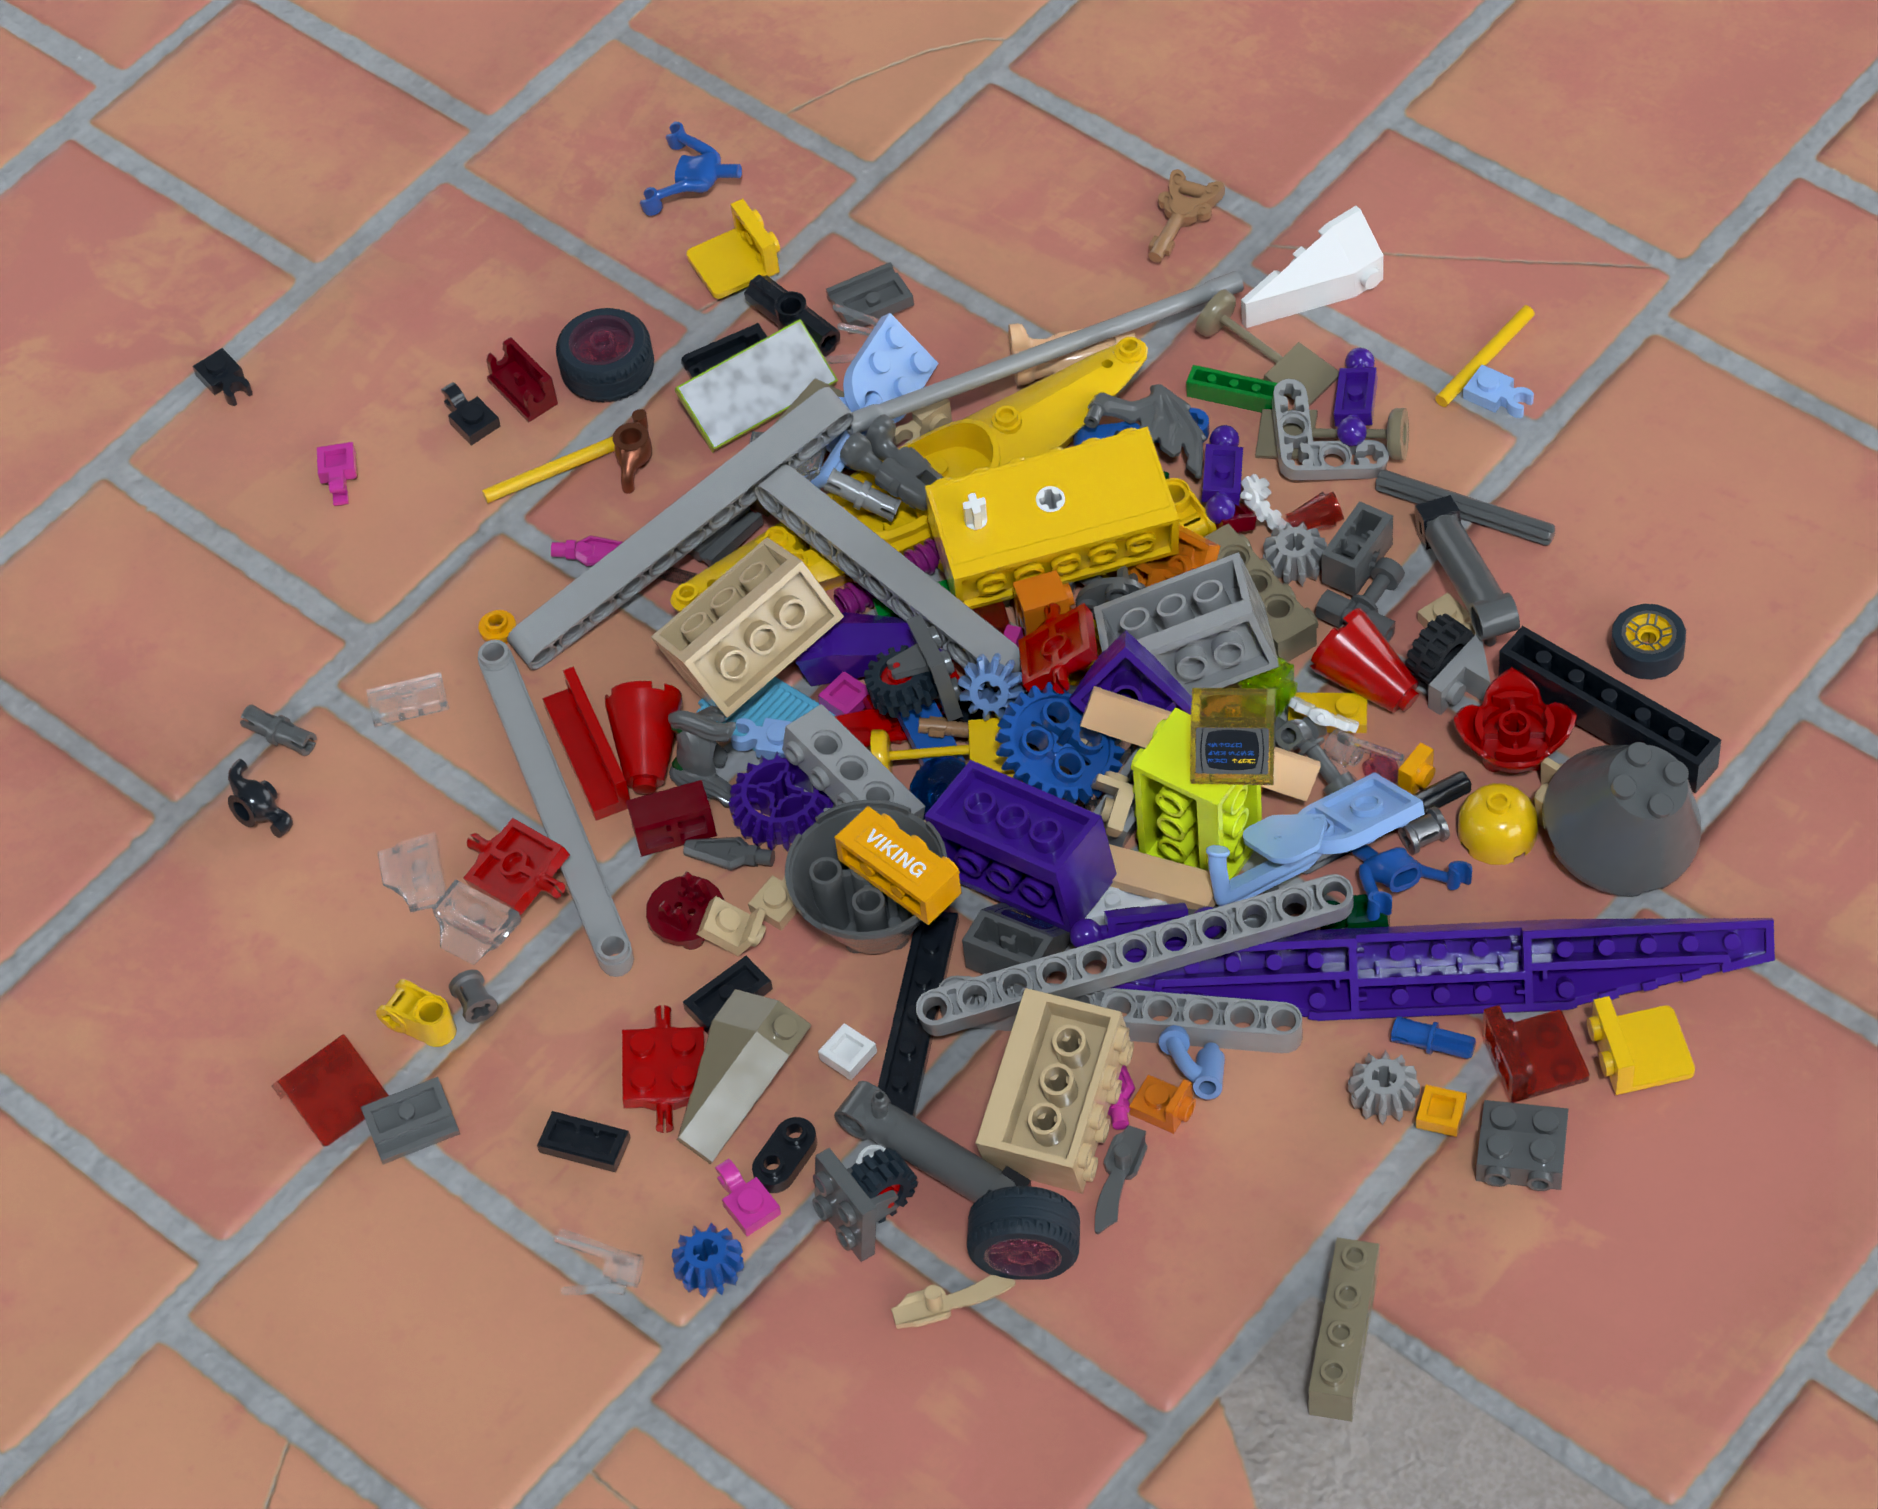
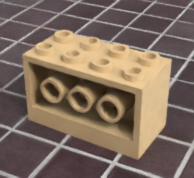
M767 537L652 635L651 638L693 692L711 706H716L718 711L728 718L844 616L803 561Z
M1025 988L976 1140V1145L984 1160L1002 1171L1008 1166L1032 1181L1083 1194L1086 1182H1092L1096 1175L1098 1158L1094 1156L1098 1143H1104L1108 1136L1110 1119L1106 1117L1110 1104L1116 1105L1120 1097L1122 1080L1118 1078L1122 1065L1128 1066L1133 1054L1134 1042L1130 1041L1129 1028L1125 1025L1121 1011Z

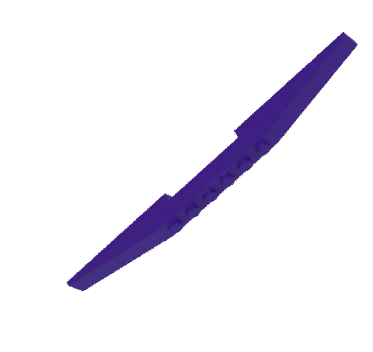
M1548 919L1308 930L1111 988L1287 1002L1296 1006L1300 1010L1302 1017H1308L1310 1020L1317 1021L1395 1018L1397 1016L1418 1017L1569 1010L1578 1008V1005L1593 1002V999L1607 996L1615 999L1619 998V995L1640 990L1645 992L1657 989L1658 986L1678 981L1687 982L1702 978L1703 975L1720 971L1724 973L1775 961L1774 919ZM1186 941L1165 943L1164 946L1168 950L1179 951L1186 945ZM1139 948L1131 949L1126 953L1125 959L1132 963L1140 962L1146 957L1147 953Z

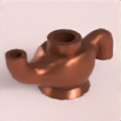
M637 409L632 413L633 423L623 424L613 433L615 456L621 466L622 491L626 494L634 492L635 470L645 465L652 451L651 439L647 430V414L643 409Z

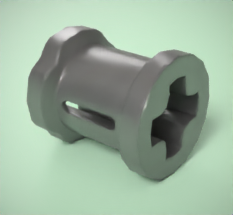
M1435 806L1428 809L1426 815L1410 821L1402 828H1397L1404 847L1411 855L1419 853L1420 847L1438 839L1443 842L1450 837L1448 824L1441 811Z
M473 969L455 976L448 988L451 995L459 999L463 1007L465 1021L476 1024L487 1020L496 1012L497 1002L493 996L488 995L481 972Z

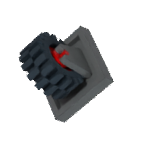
M921 614L907 619L914 645L908 648V645H901L898 652L895 651L894 647L889 648V654L886 656L882 652L876 655L878 662L871 660L868 664L869 670L864 672V681L874 708L878 709L879 713L884 716L888 712L892 718H897L898 712H901L904 718L910 716V710L914 709L916 714L922 712V704L929 707L933 703L932 700L937 699L948 721L963 717L958 703L962 690L958 685L956 677L950 679L949 675L955 672V668L947 650L939 651L940 648H943L935 626L927 628Z
M828 1148L815 1155V1174L813 1175L815 1198L812 1200L813 1206L818 1216L823 1221L828 1220L836 1229V1235L842 1247L847 1251L852 1250L862 1262L875 1255L876 1223L879 1222L880 1224L886 1221L888 1214L891 1216L897 1213L896 1209L899 1206L904 1207L908 1203L906 1197H912L915 1193L913 1188L918 1185L917 1176L896 1150L892 1151L891 1148H886L884 1152L881 1149L874 1151L873 1157L866 1155L862 1158L863 1163H855L848 1169L844 1167L833 1151Z

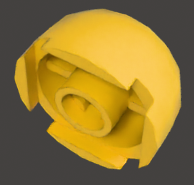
M1491 783L1479 787L1465 799L1458 815V839L1461 844L1463 842L1464 846L1469 849V855L1478 861L1490 865L1514 862V857L1520 856L1524 852L1526 856L1531 852L1537 840L1538 817L1531 799L1516 787L1505 783Z

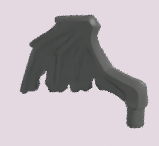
M1156 384L1150 387L1151 393L1149 396L1137 401L1123 400L1106 393H1099L1091 400L1088 405L1089 411L1084 418V423L1088 427H1097L1102 416L1105 415L1117 417L1129 424L1135 423L1138 420L1140 422L1139 429L1148 426L1153 442L1158 440L1160 449L1170 457L1179 456L1181 446H1183L1188 457L1186 468L1195 474L1196 478L1201 479L1203 470V441H1206L1207 438L1189 412L1191 406L1163 385Z

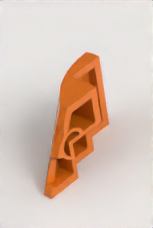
M1179 525V554L1128 567V575L1136 573L1138 582L1148 587L1217 561L1221 546Z

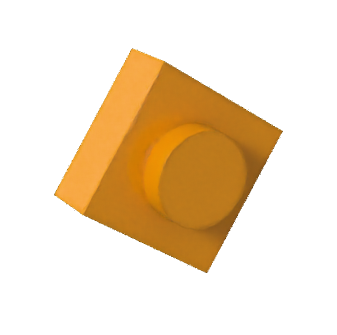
M1421 742L1398 769L1399 787L1413 795L1421 787L1425 789L1431 783L1436 772V768L1433 767L1434 749Z
M1426 1084L1416 1117V1128L1457 1137L1467 1102V1093Z

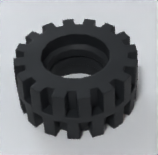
M1448 614L1438 615L1435 621L1431 620L1427 624L1426 629L1421 630L1419 638L1413 641V648L1407 653L1408 659L1405 660V665L1414 677L1429 686L1433 679L1474 637V634Z

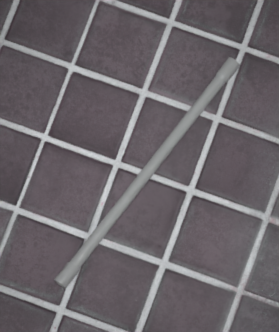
M1237 271L1230 272L1211 279L1198 287L886 402L872 404L853 411L854 420L846 430L850 436L856 432L867 431L872 422L880 415L886 414L891 419L897 418L1209 302L1214 295L1223 289L1228 290L1233 295L1244 289L1242 278Z

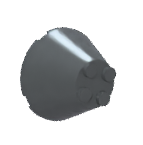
M1635 742L1631 745L1593 747L1568 759L1557 770L1548 784L1542 806L1544 830L1547 829L1555 847L1553 852L1558 860L1582 882L1600 891L1615 895L1639 896L1642 892L1659 888L1662 890L1675 882L1692 863L1701 839V817L1688 781L1689 773L1685 764L1678 761L1667 751L1642 742Z
M858 800L828 809L815 817L816 822L802 835L798 833L786 858L785 880L793 905L810 924L843 943L848 951L852 953L880 954L905 947L909 941V936L922 920L840 862L834 837L869 806L880 815L882 813L889 815L897 823L898 827L908 835L920 837L926 843L929 850L940 858L942 856L947 857L944 842L936 828L929 821L926 823L911 813V808L885 800Z

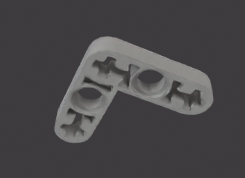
M1285 379L1277 383L1272 397V411L1280 472L1285 477L1291 480L1377 478L1381 470H1386L1389 453L1386 446L1379 441L1364 440L1361 444L1354 447H1349L1341 441H1313L1308 396L1305 386L1295 379ZM1284 394H1291L1292 399H1295L1293 410L1287 411L1288 400ZM1288 423H1295L1302 428L1303 433L1296 436L1289 435L1283 430V426ZM1294 448H1299L1298 460L1302 462L1300 466L1295 465L1294 460H1291ZM1328 454H1337L1341 456L1344 464L1337 467L1330 466L1325 462L1324 457ZM1352 455H1355V456H1354V461H1356L1355 465H1351ZM1366 455H1372L1373 459L1377 462L1375 464L1370 463L1369 459L1365 458Z

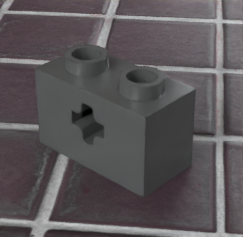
M1359 501L1322 553V583L1352 596L1357 595L1371 576L1370 572L1377 561L1384 557L1393 545V515Z

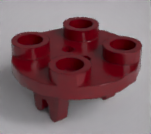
M685 872L683 876L663 882L652 892L646 904L648 927L655 936L665 943L683 946L688 950L697 949L706 940L697 935L709 902L715 896L722 900L724 898L719 888L708 879Z

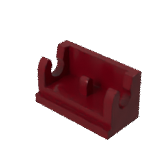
M510 337L503 341L502 350L505 353L501 360L497 361L492 353L488 354L486 362L490 375L487 376V380L529 423L556 406L558 401L552 377Z
M702 780L626 800L641 857L682 846L687 839L717 836L711 807Z

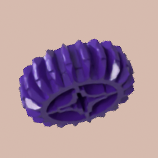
M776 751L774 759L767 760L761 755L759 765L748 763L747 773H737V784L731 785L729 808L733 814V823L737 829H740L745 840L752 838L756 846H761L767 842L770 850H774L777 845H783L788 851L798 833L802 835L816 822L815 817L825 812L824 808H833L834 803L824 791H820L813 786L809 776L798 765H793L787 758H782L778 751Z

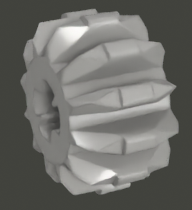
M1304 521L1298 527H1292L1287 522L1284 530L1274 527L1271 537L1265 538L1263 558L1269 562L1277 579L1283 578V581L1287 584L1292 580L1298 581L1303 587L1306 578L1317 580L1319 571L1322 570V553L1327 547L1325 538L1320 537L1317 528L1307 530Z
M1386 1050L1382 1054L1381 1059H1376L1368 1053L1365 1058V1064L1356 1063L1353 1068V1076L1348 1080V1091L1351 1094V1103L1354 1109L1363 1108L1362 1114L1366 1120L1375 1114L1378 1115L1382 1125L1389 1115H1392L1400 1122L1403 1117V1110L1412 1112L1415 1107V1098L1420 1094V1083L1416 1080L1417 1072L1414 1066H1405L1403 1055L1391 1060Z

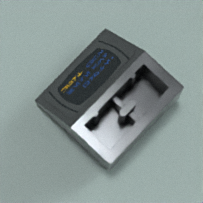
M1003 902L981 909L962 939L966 968L982 974L1063 952L1071 942L1070 932ZM1051 973L1046 977L1045 982H1047V980H1048V978L1050 977Z

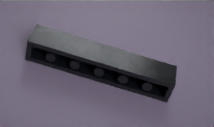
M1523 625L1499 651L1498 676L1511 667L1521 672L1538 687L1544 704L1548 705L1558 702L1567 705L1577 714L1575 724L1611 745H1631L1635 742H1642L1667 751L1687 767L1689 773L1688 781L1693 793L1696 794L1718 768L1722 741L1720 738Z

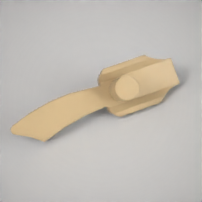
M990 1275L976 1284L948 1295L945 1294L943 1288L937 1285H929L924 1290L907 1294L900 1304L891 1308L896 1328L919 1327L948 1319L951 1316L952 1309L972 1306L992 1299L1014 1287L1016 1282L1013 1279Z

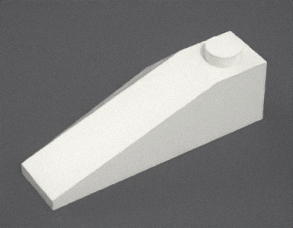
M1354 206L1326 223L1318 231L1321 237L1307 250L1302 246L1293 253L1295 258L1282 272L1274 270L1242 298V325L1245 328H1249L1354 298L1367 289L1376 287L1383 280L1384 255L1361 209Z

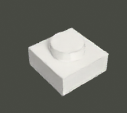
M844 1023L821 1047L818 1054L822 1062L849 1080H852L877 1053L876 1043Z

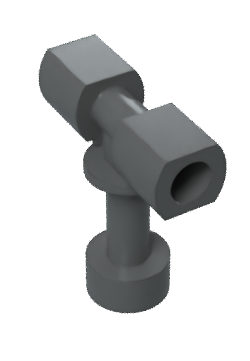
M1382 557L1372 568L1370 574L1373 582L1363 595H1354L1349 600L1327 589L1316 605V617L1340 628L1344 622L1347 623L1343 618L1356 608H1361L1389 643L1395 633L1396 621L1379 614L1376 603L1386 589L1394 590L1404 578L1405 572L1402 566L1395 560Z
M1308 716L1302 720H1289L1274 732L1276 742L1284 750L1292 751L1300 748L1299 755H1307L1311 759L1320 761L1321 767L1319 772L1328 783L1323 789L1327 796L1356 782L1349 772L1341 775L1320 745L1325 742L1324 736L1327 735L1326 726L1316 724Z

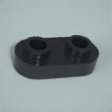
M792 1117L784 1120L778 1125L754 1159L752 1164L753 1176L760 1180L769 1193H779L789 1188L815 1152L818 1142L813 1124L801 1117ZM793 1133H802L797 1138L789 1137ZM770 1164L779 1165L774 1170L766 1169Z

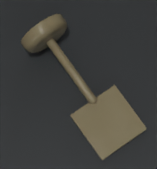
M1226 289L1219 291L1213 296L1197 319L1195 328L1200 334L1210 337L1219 332L1225 325L1274 361L1276 364L1264 375L1267 381L1278 383L1285 379H1295L1301 382L1307 391L1309 407L1338 379L1339 371L1300 342L1282 357L1233 321L1230 317L1236 306V298Z
M1395 408L1390 412L1387 429H1367L1366 438L1387 439L1388 453L1394 460H1405L1407 456L1409 419L1406 408ZM1262 409L1256 458L1278 459L1272 409ZM1309 410L1313 441L1314 438H1338L1337 429L1316 428L1318 411ZM1288 423L1283 426V430L1289 435L1296 436L1303 433L1302 428L1295 423ZM1299 448L1293 449L1291 459H1298Z

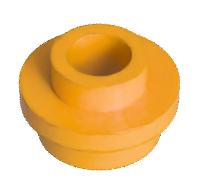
M494 610L488 612L480 619L478 629L480 636L485 641L500 640L507 644L509 633L517 625L514 616L508 611Z

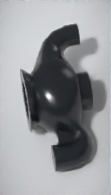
M238 759L233 763L228 772V780L233 795L228 797V805L231 812L239 822L247 827H253L255 822L270 821L272 823L270 826L272 833L276 837L281 838L293 825L291 815L277 807L275 800L278 798V794L272 784L266 780L259 782L243 778V772L248 767L244 760Z

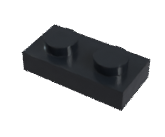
M746 955L683 1001L684 1010L700 1027H704V1031L708 1034L712 1020L735 989L764 996L773 989L772 982Z

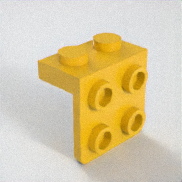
M743 198L730 204L734 229L689 248L686 252L688 261L713 297L717 299L724 298L748 287L750 281L759 274L770 277L780 272L777 252L780 251L779 242L772 231L767 232L765 230L759 212L756 209L751 210Z
M1610 996L1593 999L1592 1016L1587 1017L1588 1032L1593 1042L1597 1041L1600 1050L1599 1060L1601 1069L1605 1077L1609 1076L1615 1095L1682 1081L1694 1076L1695 1065L1675 1011L1671 1006L1664 1005L1617 1016Z

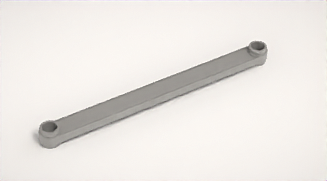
M500 640L487 641L478 651V663L547 837L562 845L570 854L560 869L598 964L609 976H623L631 970L634 960L632 946L512 652Z

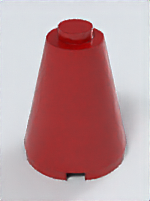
M1361 608L1352 610L1343 618L1348 624L1339 630L1334 627L1318 646L1311 658V662L1314 664L1309 666L1310 669L1393 713L1399 709L1405 712L1414 704L1419 696V693L1416 691L1419 684L1369 616Z
M631 681L611 688V696L605 695V708L622 773L627 786L633 788V791L639 794L653 793L665 781L676 734L671 729L668 716L672 712L681 710L683 704L681 691L672 685L664 683V690L652 688V681Z

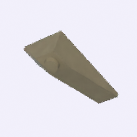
M735 989L711 1022L708 1032L709 1036L699 1062L697 1077L687 1103L677 1140L711 1164L811 1027V1024L779 1000Z

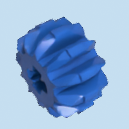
M711 1222L707 1230L701 1232L694 1225L692 1229L693 1236L680 1235L678 1240L680 1247L673 1249L674 1275L678 1281L683 1282L684 1288L688 1293L698 1288L700 1295L705 1298L709 1290L715 1288L716 1292L722 1295L724 1291L723 1284L736 1285L738 1280L737 1273L743 1271L744 1261L743 1257H741V1253H743L741 1243L738 1239H733L732 1232L728 1228L717 1232L716 1226Z

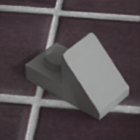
M1476 634L1429 684L1428 708L1439 715H1442L1451 704L1456 705L1459 703L1465 691L1481 701L1484 700L1486 689L1490 685V677L1483 641L1479 640Z

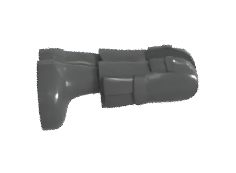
M886 414L878 416L870 425L866 437L860 432H856L846 440L840 451V460L846 466L871 474L875 477V484L895 497H900L911 508L922 511L927 510L925 486L931 485L934 481L944 477L914 448L903 447L899 450L893 442L896 425Z

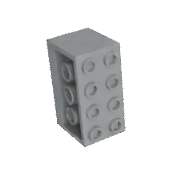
M1239 552L1093 607L1102 652L1126 630L1157 658L1193 698L1279 667L1265 605Z

